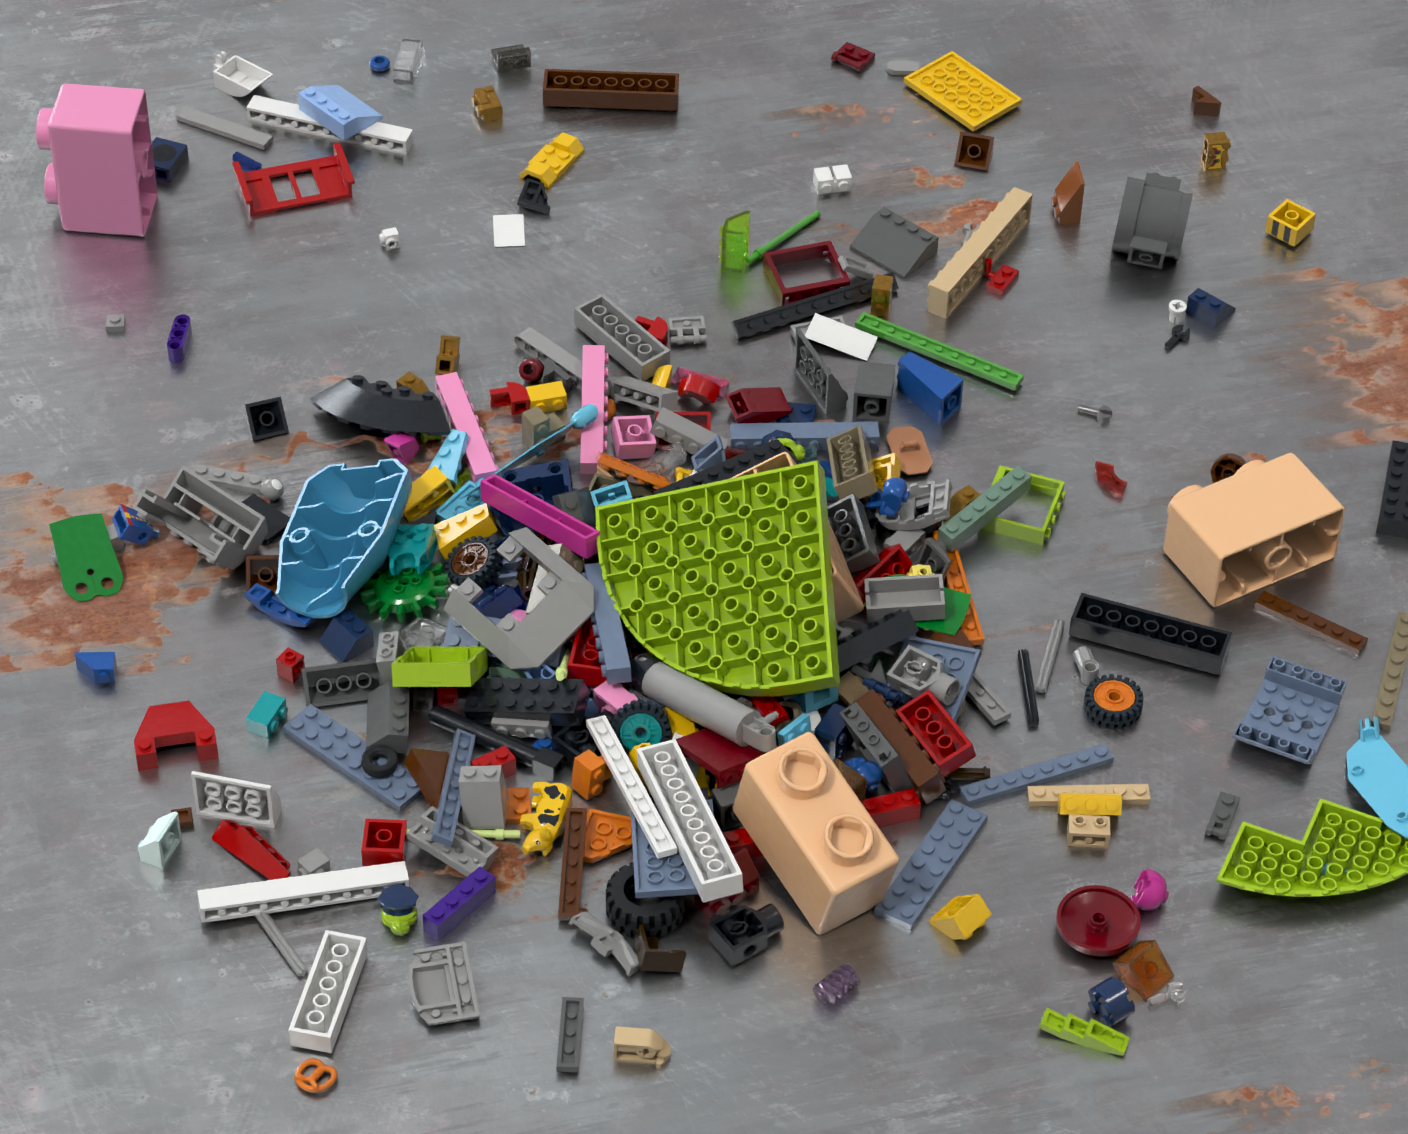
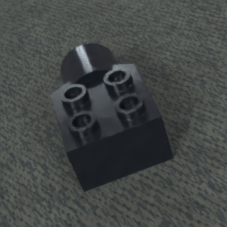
M604 710L596 716L605 715L611 725L614 714ZM584 716L582 726H565L552 736V750L564 755V762L572 768L574 758L588 749L597 756L602 755L586 726V720L591 719V717Z
M768 904L758 910L742 905L710 922L708 939L730 965L734 966L766 949L767 938L783 930L784 921L780 912L773 904Z

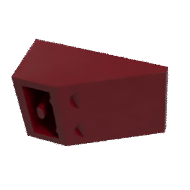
M781 387L742 388L725 395L736 423H768L792 413Z

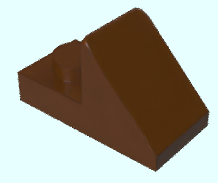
M1200 86L1194 87L1191 100L1195 103L1193 114L1219 116L1221 102Z

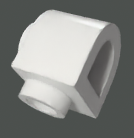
M396 227L381 230L379 240L381 245L384 244L387 251L400 248L399 234Z

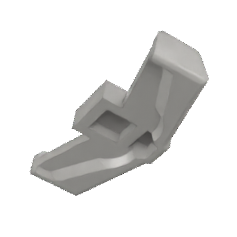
M586 911L571 918L569 924L576 925L592 935L594 938L590 944L604 957L613 954L627 971V976H631L639 971L640 966L637 954L618 931Z

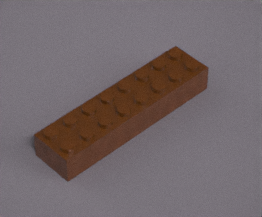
M545 69L543 106L678 111L679 73Z

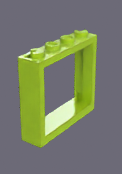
M1000 465L991 486L1013 469ZM1029 473L1032 476L1029 491L1054 497L1042 529L996 517L981 530L1043 545L1045 539L1050 537V526L1055 525L1057 517L1055 514L1060 512L1061 501L1065 500V482Z

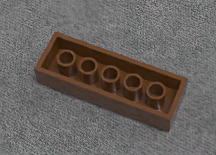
M871 689L854 701L858 703L899 755L917 793L926 804L947 791L944 786L946 781L941 775L942 772L937 764L931 762L929 754L925 749L922 750L920 748L918 740L914 735L909 734L905 723L898 720L896 712L892 707H888L887 701L881 693L877 695Z

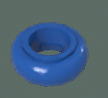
M378 55L371 58L369 65L372 70L381 72L389 68L390 61L387 57Z

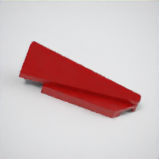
M223 819L212 835V840L270 880L288 878L291 874L288 871L290 863L253 826L239 825L235 820Z

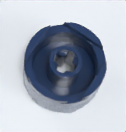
M1110 977L1088 990L1091 1000L1088 1002L1090 1010L1093 1013L1097 1012L1101 1016L1102 1024L1108 1027L1115 1025L1135 1012L1133 1000L1129 1002L1127 995L1130 994L1129 991L1116 977L1113 979Z

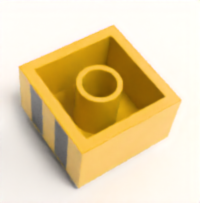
M1286 199L1268 215L1265 232L1295 247L1313 230L1316 213Z

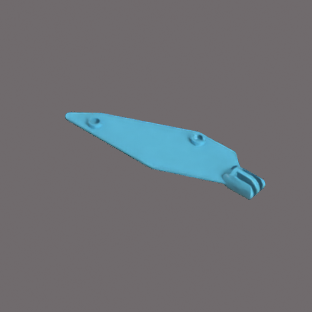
M594 404L583 406L572 414L569 425L537 443L494 474L501 477V471L514 469L535 455L536 457L541 456L546 452L545 448L563 437L572 428L584 429L596 420L598 416L597 407ZM483 477L479 479L475 483L476 486L468 492H466L464 495H462L460 499H463L478 490L480 491V481L485 478Z
M1370 717L1365 718L1366 727H1364L1363 720L1360 719V739L1346 752L1348 780L1388 828L1408 839V766L1380 735L1378 717H1373L1374 727Z

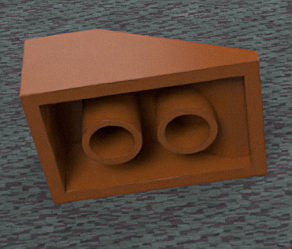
M1078 161L1074 162L1055 188L1054 197H1051V205L1055 207L1054 215L1055 218H1058L1059 225L1080 224L1085 183Z

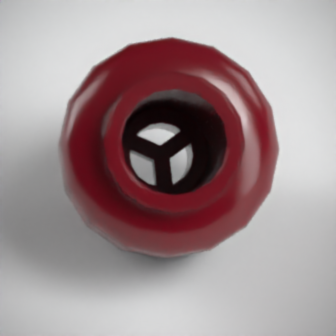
M527 358L520 363L519 374L523 380L537 382L543 377L544 365L540 360Z

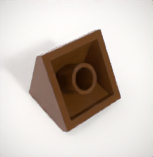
M960 131L954 165L988 171L993 156L994 137Z

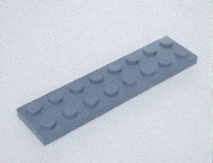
M311 704L283 726V732L399 812L422 794L410 772L400 764L397 765L394 773L384 778H375L366 774L361 763L362 755L366 750V741ZM377 757L372 760V763L381 766L387 763V759Z
M951 799L891 884L883 901L877 904L874 914L912 930L986 823L988 815Z

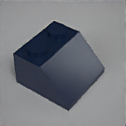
M1197 288L1188 296L1186 313L1216 328L1236 308Z
M349 608L332 619L319 639V643L340 663L348 662L374 647L373 630Z

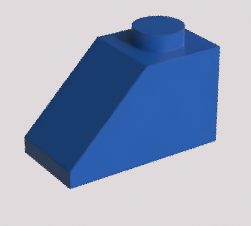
M75 652L77 669L93 682L115 683L117 668L115 652Z

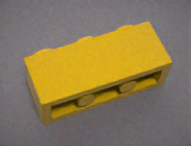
M1058 792V813L1064 815H1121L1122 795L1119 793Z

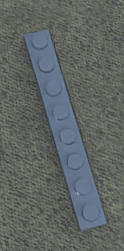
M458 728L454 733L431 840L448 847L453 843L461 807L459 789L461 766L470 765L476 735Z
M1102 744L959 787V793L965 804L971 806L1025 790L1027 786H1038L1111 764L1114 761V757L1106 744Z

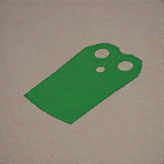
M102 513L74 516L49 524L62 584L66 593L76 601L92 600L96 595L107 597L118 593L123 582V574L111 544ZM88 569L94 570L92 576L87 574ZM109 577L113 580L114 584L111 588H104L101 585V581ZM79 583L86 584L88 587L87 592L84 594L77 593L75 590L76 585Z
M896 574V575H890V576H887V577H899V576H907V575ZM944 587L945 619L915 621L917 627L955 636L967 614L971 594Z

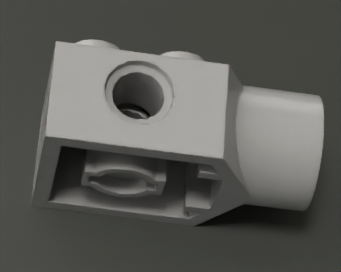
M911 645L906 647L886 674L892 688L912 698H916L929 689L939 702L950 705L960 690V681L945 673L941 660Z

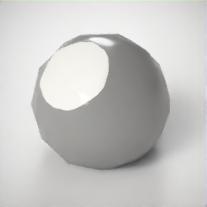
M270 477L261 483L260 492L271 501H275L282 496L284 487L279 479Z

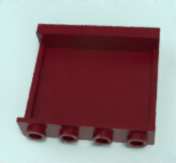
M707 728L676 739L685 758H691L717 776L718 789L741 781L746 764L767 753L751 745L739 746Z

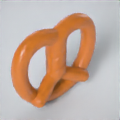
M311 1058L299 1065L294 1079L301 1089L317 1093L331 1087L337 1080L338 1073L332 1066L324 1065L321 1060ZM308 1066H318L310 1076L302 1075V1072ZM324 1072L331 1073L329 1080L321 1085L317 1084L316 1081Z

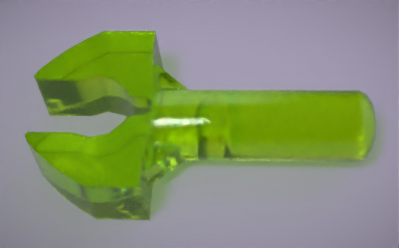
M466 466L465 471L461 475L458 471V482L455 485V492L463 486V481L470 480L471 478L470 470Z

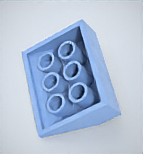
M339 85L310 86L298 93L299 110L344 141L383 119V115Z

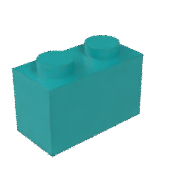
M264 691L246 717L247 732L268 739L277 730L281 719H284L287 715L286 698Z

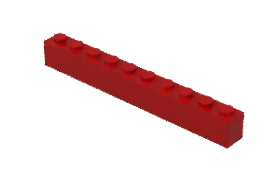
M914 788L861 800V803L879 828L917 820L920 817L921 802ZM745 828L722 833L732 854L746 848L751 858L763 856Z

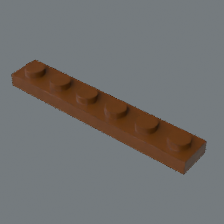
M1263 591L1255 602L1254 608L1354 654L1359 655L1367 644V637L1266 591Z
M566 808L558 920L570 921L573 916L580 914L587 808Z

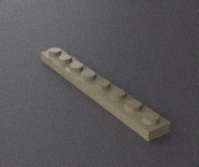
M1398 612L1371 720L1374 727L1373 717H1378L1380 729L1390 731L1408 658V613Z

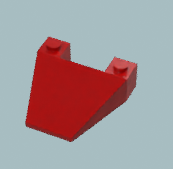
M189 700L149 706L134 738L138 771L158 768L156 748L196 742L199 762L219 759L214 727Z

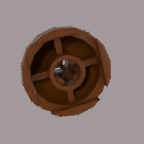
M1234 453L1221 455L1214 461L1210 470L1213 483L1233 476L1238 469L1246 464V461Z

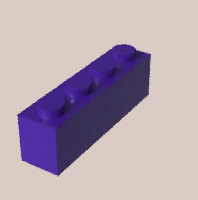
M481 866L478 867L423 914V931L439 942L496 893L495 876Z

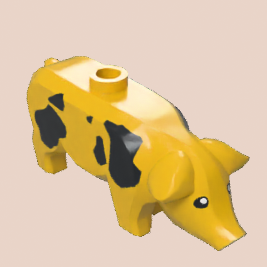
M545 781L534 782L532 791L541 795L533 796L531 808H537L536 813L522 814L520 819V825H523V829L531 830L523 843L522 851L525 855L534 851H542L543 856L546 857L553 847V842L563 833L565 828L566 808H572L573 805L572 789L564 783L551 784Z

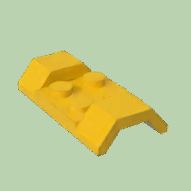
M562 132L549 144H546L528 162V166L519 174V178L531 175L540 179L544 183L545 188L549 189L584 152V147L577 137Z

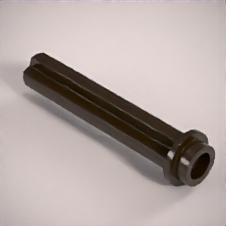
M983 766V768H958L945 776L944 779L985 780L990 778V768H986V766Z

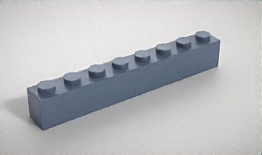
M878 422L730 424L731 452H747L760 446L765 435L775 430L791 433L797 445H802L805 451H828V438L861 424L870 443V449L879 450Z
M599 563L584 564L585 572L581 573V575L594 585V614L590 617V621L595 623V625H592L594 637H598L595 638L596 649L600 650L598 652L599 663H603L601 665L602 677H606L607 684L631 682V665L619 611L615 610L613 606L616 602L611 600L608 595Z

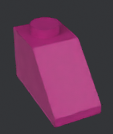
M399 432L384 439V443L392 458H396L407 466L420 449L417 439L409 434L406 435Z

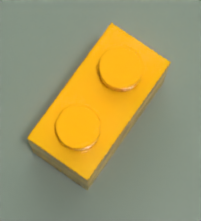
M562 381L526 387L530 399V409L538 406L544 413L567 409V394Z

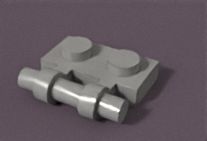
M704 316L668 318L669 334L677 335L670 337L671 344L678 343V345H684V343L694 342V344H700V342H707L706 335H699L706 332Z

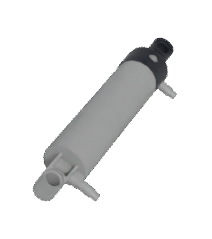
M627 649L631 665V682H626L630 689L655 700L739 746L751 745L763 752H769L776 748V732L770 723L779 716L777 711L763 718L761 714L752 708L670 667L649 653H641L632 658V652Z

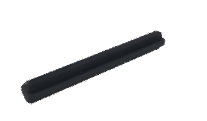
M1019 649L1018 661L1028 724L1031 727L1038 726L1039 715L1029 652L1027 649Z

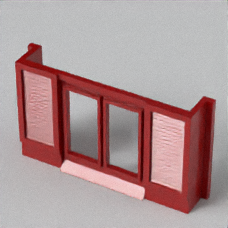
M340 142L333 143L334 156L242 172L239 161L232 162L250 217L314 203L352 198V184H355V180ZM311 171L320 194L302 197L294 174ZM288 175L296 199L278 202L270 178Z

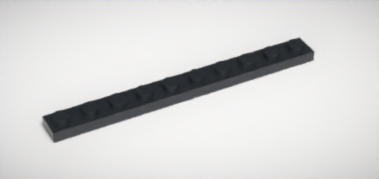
M894 272L884 274L885 276L893 277L892 291L899 289ZM875 277L734 320L731 323L736 338L739 339L813 316L815 313L820 314L872 298V287Z

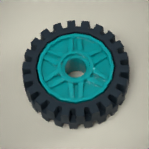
M639 699V702H635L633 700L630 704H624L623 708L620 707L617 710V714L613 717L611 727L627 756L634 746L641 743L654 745L670 740L671 727L669 718L663 708L660 709L656 703L652 704V701L647 700V702H644V700ZM642 727L646 729V731L643 733H638L636 729Z

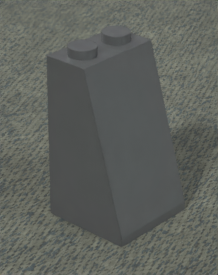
M859 361L854 390L852 420L889 423L896 365Z

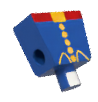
M120 504L112 517L120 540L145 545L149 538L156 539L158 537L159 528L152 526L148 520L146 521L137 516L138 511Z

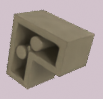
M538 406L522 412V439L530 448L565 427V424L554 412L546 415ZM566 434L554 443L560 442L561 440L565 439Z

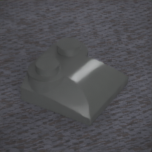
M931 537L925 539L915 565H930L932 573L942 574L944 583L952 561L946 554L947 548L943 541L934 540Z

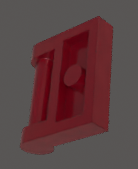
M846 42L837 52H833L831 56L832 61L851 66L858 72H862L875 59V53L849 42Z

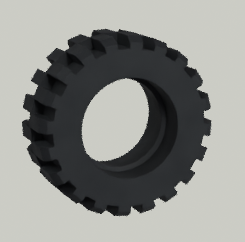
M631 862L629 866L624 865L619 868V872L615 871L612 874L606 889V915L609 918L610 924L619 933L622 934L624 932L626 937L632 939V937H636L639 924H643L646 937L659 936L662 938L667 935V932H673L676 926L680 925L685 913V895L658 897L662 900L658 904L639 906L629 901V899L635 896L634 863Z

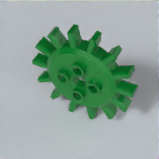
M441 563L431 568L428 567L423 574H417V569L406 568L398 575H391L390 569L385 571L378 569L374 574V577L377 579H369L363 585L366 591L360 592L362 602H367L366 607L369 614L380 609L379 614L383 621L391 612L397 614L399 622L404 621L405 613L413 611L418 619L422 618V607L427 605L435 610L439 608L437 599L434 597H448L447 587H445V585H450L448 573L443 574L444 570Z

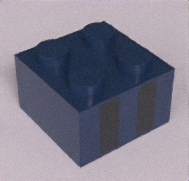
M833 703L816 726L814 734L834 764L839 758L844 756L848 745H852L854 742L840 715V712L846 708L836 703Z

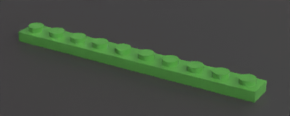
M863 312L855 322V328L1011 390L1015 391L1023 381V374Z

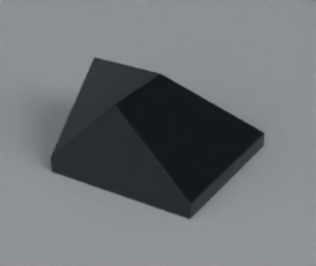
M281 396L244 405L246 424L253 441L289 433Z

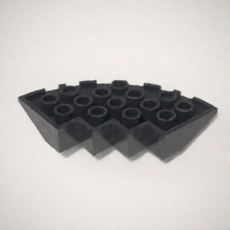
M354 375L351 378L343 379L310 398V402L317 409H324L326 415L335 416L338 421L346 424L351 422L360 424V428L367 430L378 428L383 429V433L398 434V431H402L410 436H415L416 432H427V436L449 435L451 433L440 400L434 393L429 391L415 394L411 387L408 386L392 389L386 381L369 383L364 376Z

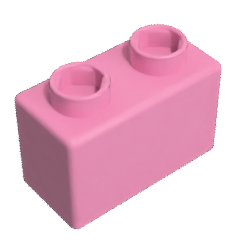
M63 84L58 93L54 108H42L37 118V145L40 150H51L53 161L48 164L45 173L44 195L46 202L59 205L62 228L66 231L144 237L157 198L145 90Z

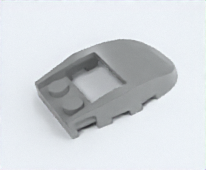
M946 479L945 483L936 484L935 481H928L927 485L921 486L918 483L910 484V488L907 489L910 492L907 503L904 502L895 517L879 514L880 508H876L875 515L879 523L887 529L903 531L926 528L949 518L951 490H953L950 479ZM930 498L929 512L925 513L924 517L915 519L917 500Z

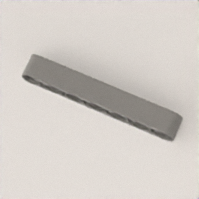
M528 327L514 337L515 344L519 349L532 358L540 360L544 366L546 359L550 358L571 376L572 385L582 391V361L531 327ZM605 378L604 382H608V393H604V396L610 397L611 381Z

